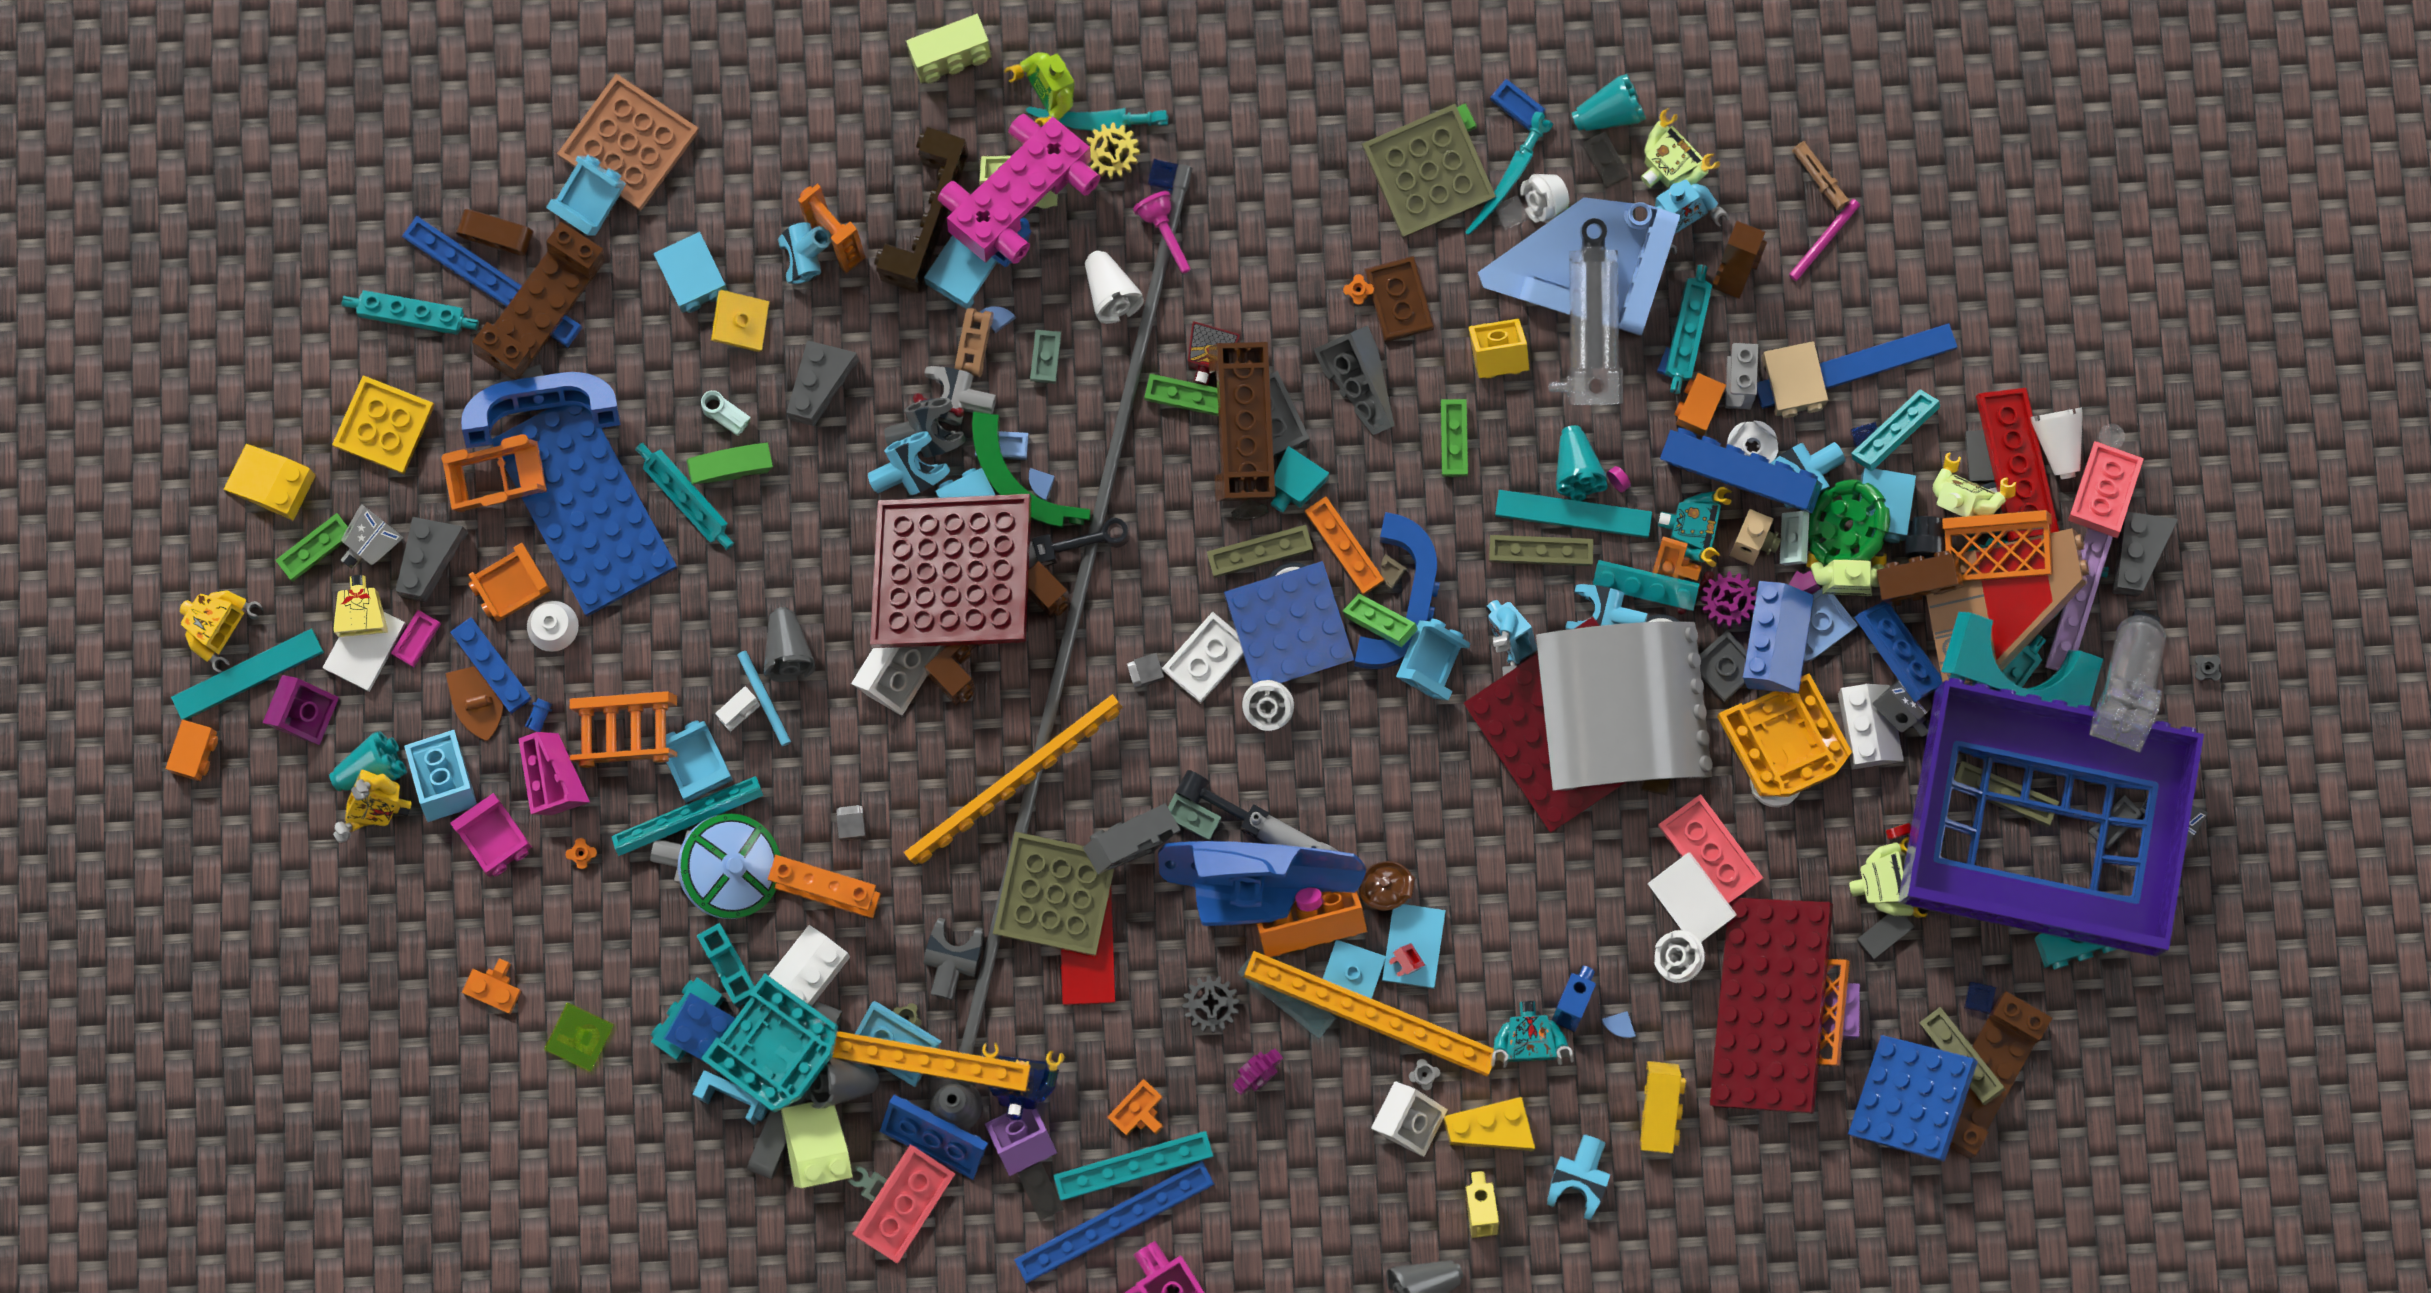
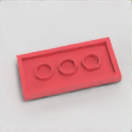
M2094 441L2068 521L2118 538L2144 458Z
M1701 794L1658 825L1681 857L1691 852L1728 903L1738 898L1763 879V876Z
M910 1145L852 1235L898 1264L955 1173L913 1145Z

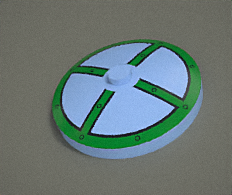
M739 814L717 815L699 823L685 838L678 857L679 880L688 899L704 913L723 919L745 917L764 907L776 892V883L767 879L775 855L780 856V852L769 831L754 819Z

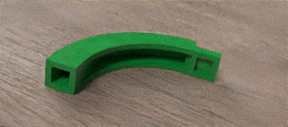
M973 412L972 430L976 454L987 479L999 495L1030 494L1032 498L1031 519L1044 525L1063 529L1065 519H1069V524L1084 525V521L1090 522L1091 509L1053 504L1036 497L1021 486L1008 470L1001 453L999 415Z

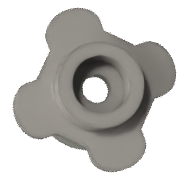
M1420 1059L1417 1061V1067L1414 1072H1410L1409 1080L1420 1084L1423 1090H1430L1434 1079L1440 1076V1070L1438 1067H1432L1430 1064H1427L1425 1059ZM1423 1072L1427 1073L1426 1077L1422 1076Z

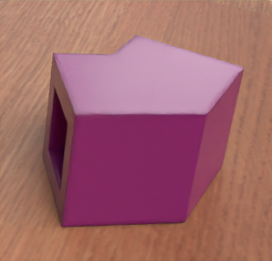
M1796 571L1789 583L1790 586L1810 594L1821 589L1811 571L1805 574Z

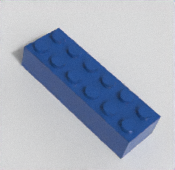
M1678 428L1676 432L1670 429L1660 457L1665 463L1813 514L1823 486L1817 480L1818 476L1803 469L1796 473L1793 472L1794 468L1788 464L1776 461L1775 465L1769 463V459L1752 452L1751 456L1744 455L1745 451L1736 446L1727 444L1726 448L1720 447L1721 443L1715 439L1703 436L1702 440L1696 438V434L1689 430Z

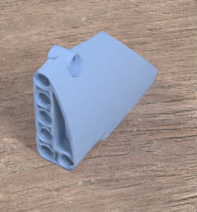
M1583 197L1480 270L1478 275L1483 288L1587 320L1586 248L1582 247L1580 228L1589 219H1600L1607 227L1605 247H1601L1602 324L1641 336L1680 215L1642 202L1627 203ZM1642 207L1646 210L1647 217L1644 221H1636L1633 218L1632 214L1635 208ZM1592 224L1587 227L1586 232L1590 238L1596 239L1600 236V229L1597 225Z

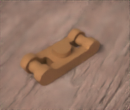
M967 308L955 369L981 377L990 327L994 318L993 312L984 311V313L977 312L974 308ZM974 322L981 323L980 330L973 329ZM967 354L974 355L973 363L966 362Z

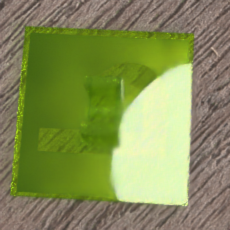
M567 1002L544 1050L591 1072L614 1024Z

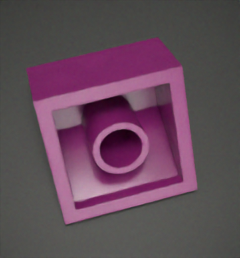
M282 675L263 723L289 735L320 745L339 697L299 678Z

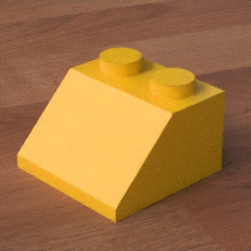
M1519 319L1469 326L1473 357L1479 378H1493L1497 375L1509 373L1519 374L1522 371L1529 370L1527 342Z

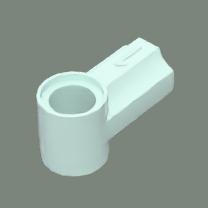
M708 391L701 398L703 413L737 436L744 431L751 420L750 416L724 399L717 391ZM710 400L720 402L719 407L714 410L708 409L706 404Z

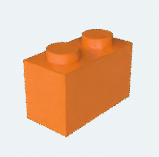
M1700 373L1697 374L1695 380L1690 379L1684 393L1688 394L1685 403L1680 401L1674 413L1678 417L1676 425L1704 436L1726 385Z
M182 720L165 769L173 774L201 782L202 776H206L209 770L210 761H208L210 752L216 749L218 743L217 732L210 727Z

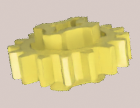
M1112 123L1111 128L1107 129L1102 124L1101 132L1094 129L1093 134L1095 137H1087V142L1091 145L1089 146L1091 162H1094L1091 165V169L1094 171L1099 169L1100 177L1108 173L1109 178L1113 179L1114 173H1118V176L1122 178L1123 170L1130 173L1132 172L1130 164L1137 165L1138 163L1134 157L1140 155V150L1134 148L1139 145L1138 140H1131L1134 134L1132 131L1125 133L1126 128L1124 125L1116 129L1115 123ZM1112 135H1114V136H1119V137H1121V138H1123V139H1122V140H1117V139L1113 138ZM1103 139L1101 147L1096 149L1097 144ZM1108 142L1115 149L1116 160H1114L1113 155L1109 152ZM1128 153L1126 160L1121 163L1123 155ZM1106 161L1113 166H1106L1102 162Z

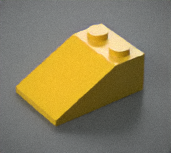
M246 444L224 490L293 521L316 475L310 468L293 460Z

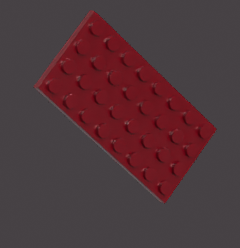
M1735 898L1729 903L1737 916L1727 923L1709 1105L1722 1108L1814 1114L1833 904L1831 902Z

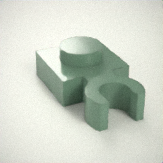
M856 1166L855 1169L861 1173V1179L854 1181L849 1178L847 1181L854 1187H864L861 1195L873 1202L887 1179L876 1172L870 1178L864 1168Z

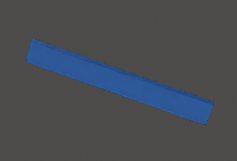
M418 216L415 217L402 235L403 239L505 307L509 305L522 287V285ZM565 315L550 337L568 348L583 327Z
M1945 324L1819 363L1825 389L1956 350L1957 344L1950 324ZM1769 379L1757 382V396L1762 409L1775 405Z
M1203 1161L1025 1253L1014 1259L1027 1284L1214 1186V1182Z

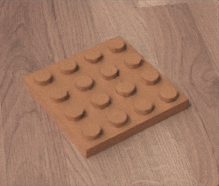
M615 74L557 155L573 167H576L578 164L575 161L577 156L591 155L601 162L599 166L605 170L610 168L621 175L620 180L625 182L626 185L619 197L641 211L695 138L699 128L618 74Z

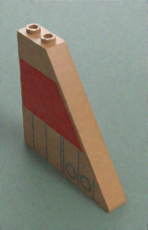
M2073 528L2050 533L2052 575L1963 581V588L1939 595H1926L1940 672L1958 612H1971L1993 620L1991 630L1992 652L2002 672L2087 583L2086 575H2089V566L2087 560L2082 559L2081 550L2085 549L2082 535H2078ZM2044 535L2027 539L2037 547L2044 539ZM2024 540L2014 552L2025 560L2034 548ZM2017 541L2005 544L2011 549ZM2000 544L1996 545L1988 554L1999 562L2008 550ZM1979 549L1965 552L1963 557L1973 564L1982 552ZM2038 552L2029 561L2028 565L2034 570L2045 569V558ZM2012 554L2002 566L2010 572L2015 571L2022 562ZM1986 556L1976 568L1984 574L1989 573L1996 564ZM1960 558L1959 563L1961 574L1963 575L1970 566ZM2025 566L2021 571L2030 569ZM1999 568L1996 573L2004 571ZM1974 570L1971 572V574H1978ZM1941 672L1942 683L1945 680L1948 681L1950 675ZM1965 680L1966 685L1972 686V682Z

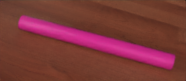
M1852 199L1791 271L1789 274L1791 279L1797 281L1858 209L1860 206L1858 201Z

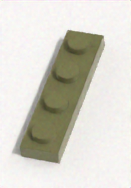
M1303 525L1207 551V557L1213 578L1308 553L1313 551L1307 526Z
M1490 535L1489 562L1592 566L1593 539Z
M1962 761L1954 780L1979 789L1982 769ZM1991 773L1988 791L2019 798L2022 786ZM2030 789V800L2058 806L2059 801ZM1986 800L1989 803L2046 827L2050 826L2055 814Z
M1941 1007L1919 1022L1940 1050L1971 1057L1978 1061L1969 1087L1984 1106L2005 1091L2004 1086Z

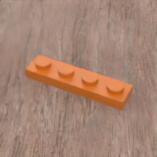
M1326 496L1305 510L1307 517L1362 595H1365L1384 582L1382 575Z

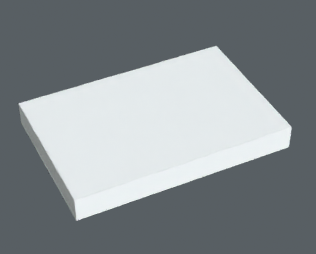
M384 612L388 633L339 637L323 669L370 692L406 623Z
M1212 612L1165 664L1162 671L1201 704L1244 656L1236 631Z
M1691 852L1685 854L1648 883L1681 930L1694 934L1700 942H1703L1737 916Z

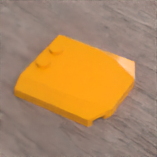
M1810 673L1801 677L1799 693L1773 691L1744 705L1742 703L1717 715L1759 796L1789 797L1835 776L1852 753Z

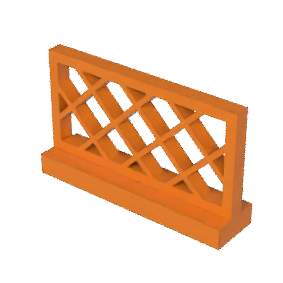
M2048 511L1942 518L1943 529L1945 530L1946 551H1950V554L1954 552L1959 559L1961 558L1970 566L1962 575L1963 581L2052 575L2050 537L2052 520L2051 514ZM2043 529L2044 539L2036 547L2027 537L2033 530ZM2022 530H2027L2024 534H2021L2019 532ZM2015 531L2020 536V539L2010 549L2001 539L2007 532ZM2001 532L1998 536H1995V535L1993 534V533ZM1989 533L1995 540L1984 551L1975 541L1981 534ZM1975 534L1972 538H1970L1969 536H1967V535ZM1963 535L1969 542L1958 552L1952 547V536ZM2024 540L2034 548L2025 560L2014 552ZM1998 542L2008 550L1999 562L1988 554ZM1972 544L1982 552L1973 564L1963 557ZM2039 552L2045 558V569L2034 570L2028 563ZM2013 554L2022 563L2015 571L2008 572L2002 565ZM1987 556L1996 565L1989 573L1982 574L1976 567ZM2025 566L2030 569L2021 571ZM1999 568L2004 571L1996 573ZM1974 570L1978 574H1971V572Z
M1828 959L1827 972L1833 966H1841L1840 976L1834 982L1828 975L1826 978L1830 986L1825 990V998L1834 990L1838 995V1001L1830 1008L1824 1000V1008L1827 1010V1013L1823 1015L1822 1024L1830 1017L1836 1023L1835 1029L1830 1034L1822 1027L1821 1033L1825 1038L1820 1043V1050L1830 1043L1833 1047L1832 1059H1824L1819 1054V1065L1840 1066L1850 962L1848 960Z

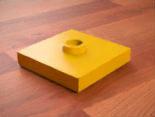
M720 290L718 292L711 341L757 352L762 351L769 301Z

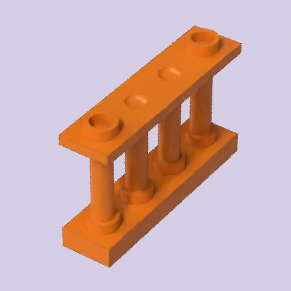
M818 183L814 187L809 186L804 189L800 194L798 202L805 222L810 223L812 229L821 226L830 232L831 243L833 244L839 266L847 273L866 258L857 228L851 221L846 225L838 222L828 210L822 189Z
M666 691L571 698L570 709L581 716V754L570 755V760L579 764V767L591 768L595 767V763L653 759V762L662 763L668 762L669 758L678 757L676 751L666 748V711L668 707L677 706V696ZM644 708H653V711H655L656 749L641 750V713L644 712ZM619 710H628L631 713V751L617 752L616 714H619ZM594 712H603L606 715V752L592 753V716H594Z
M775 855L767 879L776 883V890L871 919L874 918L881 893L875 891L876 885L779 855Z

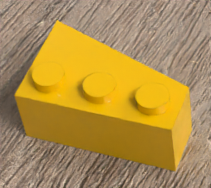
M1647 1061L1648 1075L1644 1092L1645 1103L1642 1114L1640 1147L1641 1150L1673 1153L1674 1145H1679L1680 1130L1675 1129L1676 1120H1681L1683 1104H1678L1679 1094H1684L1686 1079L1681 1078L1679 1064Z
M1522 1097L1444 1116L1443 1120L1450 1145L1534 1151L1535 1149Z

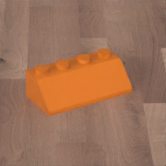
M1357 891L1355 893L1321 892L1323 903L1316 910L1302 911L1297 907L1295 901L1286 918H1279L1273 922L1256 923L1265 956H1280L1291 951L1303 950L1318 944L1330 943L1334 940L1367 932Z

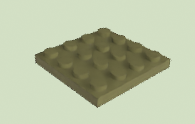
M1456 104L1362 143L1363 150L1402 238L1496 197Z
M1015 832L993 935L1096 956L1114 868L1097 874L1083 849L1084 846Z

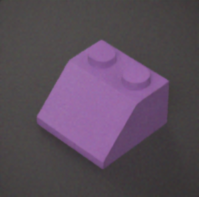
M1847 984L1842 1040H1856L1859 1037L1860 984ZM1834 990L1825 998V1002L1830 1008L1838 1001V995ZM1825 1008L1823 1011V1015L1827 1013V1010ZM1830 1017L1822 1024V1027L1830 1034L1835 1029L1836 1022Z
M1033 1101L1024 1104L1028 1108L1021 1106L1019 1115L1006 1113L985 1123L1009 1176L1023 1171L1025 1168L1057 1153Z

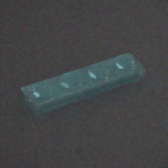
M1249 958L1237 974L1317 1039H1320L1336 1018L1325 1010L1244 978V973L1250 961Z

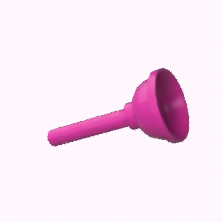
M1168 191L1155 193L1136 204L1133 211L1143 221L1154 223L1155 227L1160 229L1181 273L1185 274L1190 271V266L1168 225L1169 219L1167 216L1171 210V195Z

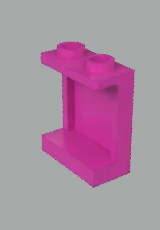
M494 793L451 822L455 831L463 839L488 877L492 875L496 877L502 874L507 869V864L513 860L516 862L520 861L529 854L528 850L532 848Z

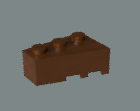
M1736 221L1721 259L1720 267L1713 281V289L1740 299L1751 270H1757L1767 244V241L1763 240L1765 231Z
M1950 551L1937 552L1933 558L1925 559L1923 556L1910 558L1909 563L1901 565L1899 562L1884 564L1883 569L1877 570L1882 601L1894 607L1902 605V600L1913 598V601H1918L1925 595H1939L1964 587L1959 557L1953 553L1950 554Z

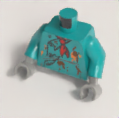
M1535 1001L1519 1002L1520 1017H1510L1509 1022L1502 1025L1494 1039L1491 1066H1494L1497 1060L1504 1063L1503 1068H1506L1507 1062L1555 1060L1556 1057L1559 1065H1562L1563 1057H1569L1571 1062H1573V1052L1568 1047L1565 1035L1554 1021L1548 1019L1547 1015L1536 1016Z

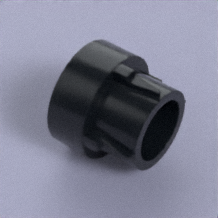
M1918 516L1914 517L1913 521H1910L1905 545V556L1907 558L1923 556L1925 559L1933 558L1937 552L1946 551L1945 530L1943 529L1942 518Z

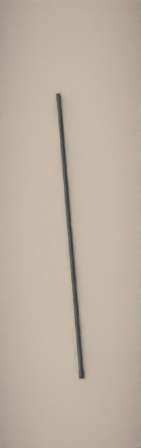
M1183 164L1178 165L1170 201L1171 210L1167 216L1169 219L1168 225L1174 236L1193 170L1192 167ZM1163 235L1088 535L1102 531L1171 254ZM1099 542L1087 545L1084 548L1034 753L1049 743ZM1043 769L1036 773L1037 776L1032 782L1025 785L1014 833L1027 834ZM1013 838L959 1053L973 1054L1001 941V936L993 935Z

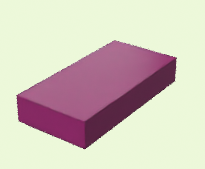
M417 610L391 654L408 665L415 667L441 623Z

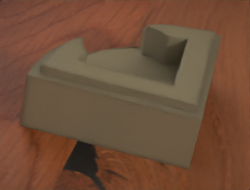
M1385 554L1381 563V575L1384 578L1385 585L1392 591L1407 568Z

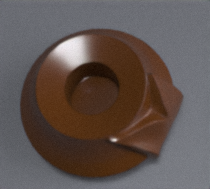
M1378 862L1366 869L1365 877L1359 887V893L1363 901L1374 909H1395L1412 900L1415 877L1411 875L1405 866L1397 862Z

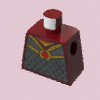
M1193 321L1188 367L1197 370L1194 383L1208 386L1211 374L1217 376L1216 373H1209L1208 348L1217 343H1240V334Z

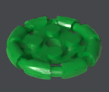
M1855 479L1837 482L1835 487L1831 489L1826 488L1821 492L1813 514H1810L1808 531L1809 551L1814 554L1818 562L1826 566L1833 560L1870 561L1879 552L1884 544L1882 542L1884 536L1889 532L1890 511L1885 506L1886 499L1883 494L1872 484H1862L1861 480ZM1859 494L1862 496L1860 502L1857 501ZM1841 495L1842 500L1835 499L1836 497ZM1876 509L1874 514L1871 515L1869 511ZM1822 512L1827 513L1824 522L1819 521ZM1851 519H1852V520H1853V526H1852V528H1851L1849 531H1846V532H1845V531H1844V525H1845V523H1846L1848 520H1851ZM1824 537L1826 541L1820 543L1819 539ZM1860 546L1859 552L1855 554L1853 549ZM1837 549L1840 550L1839 554L1835 556Z

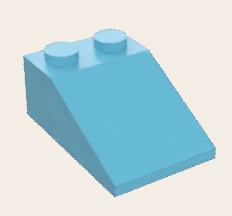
M454 730L404 746L418 799L427 822L470 809L477 805Z

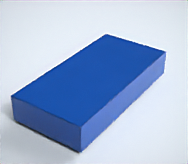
M1507 79L1490 97L1494 104L1528 130L1532 128L1531 121L1534 113L1541 112L1544 114L1546 110Z

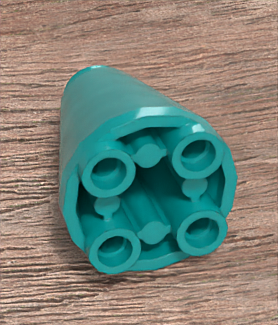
M1628 74L1615 78L1576 108L1577 111L1572 112L1574 122L1579 131L1632 125L1646 119L1642 106L1639 105L1636 89L1631 84Z
M1576 425L1564 428L1561 431L1562 435L1560 436L1556 490L1561 495L1571 497V500L1582 501L1586 498V495L1605 491L1608 488L1607 477L1582 428Z
M381 731L372 733L334 768V771L329 774L334 788L340 792L342 790L349 791L354 787L361 769L376 775L385 774L392 781L406 774L407 770L404 763L398 757L399 746L392 737L387 739Z

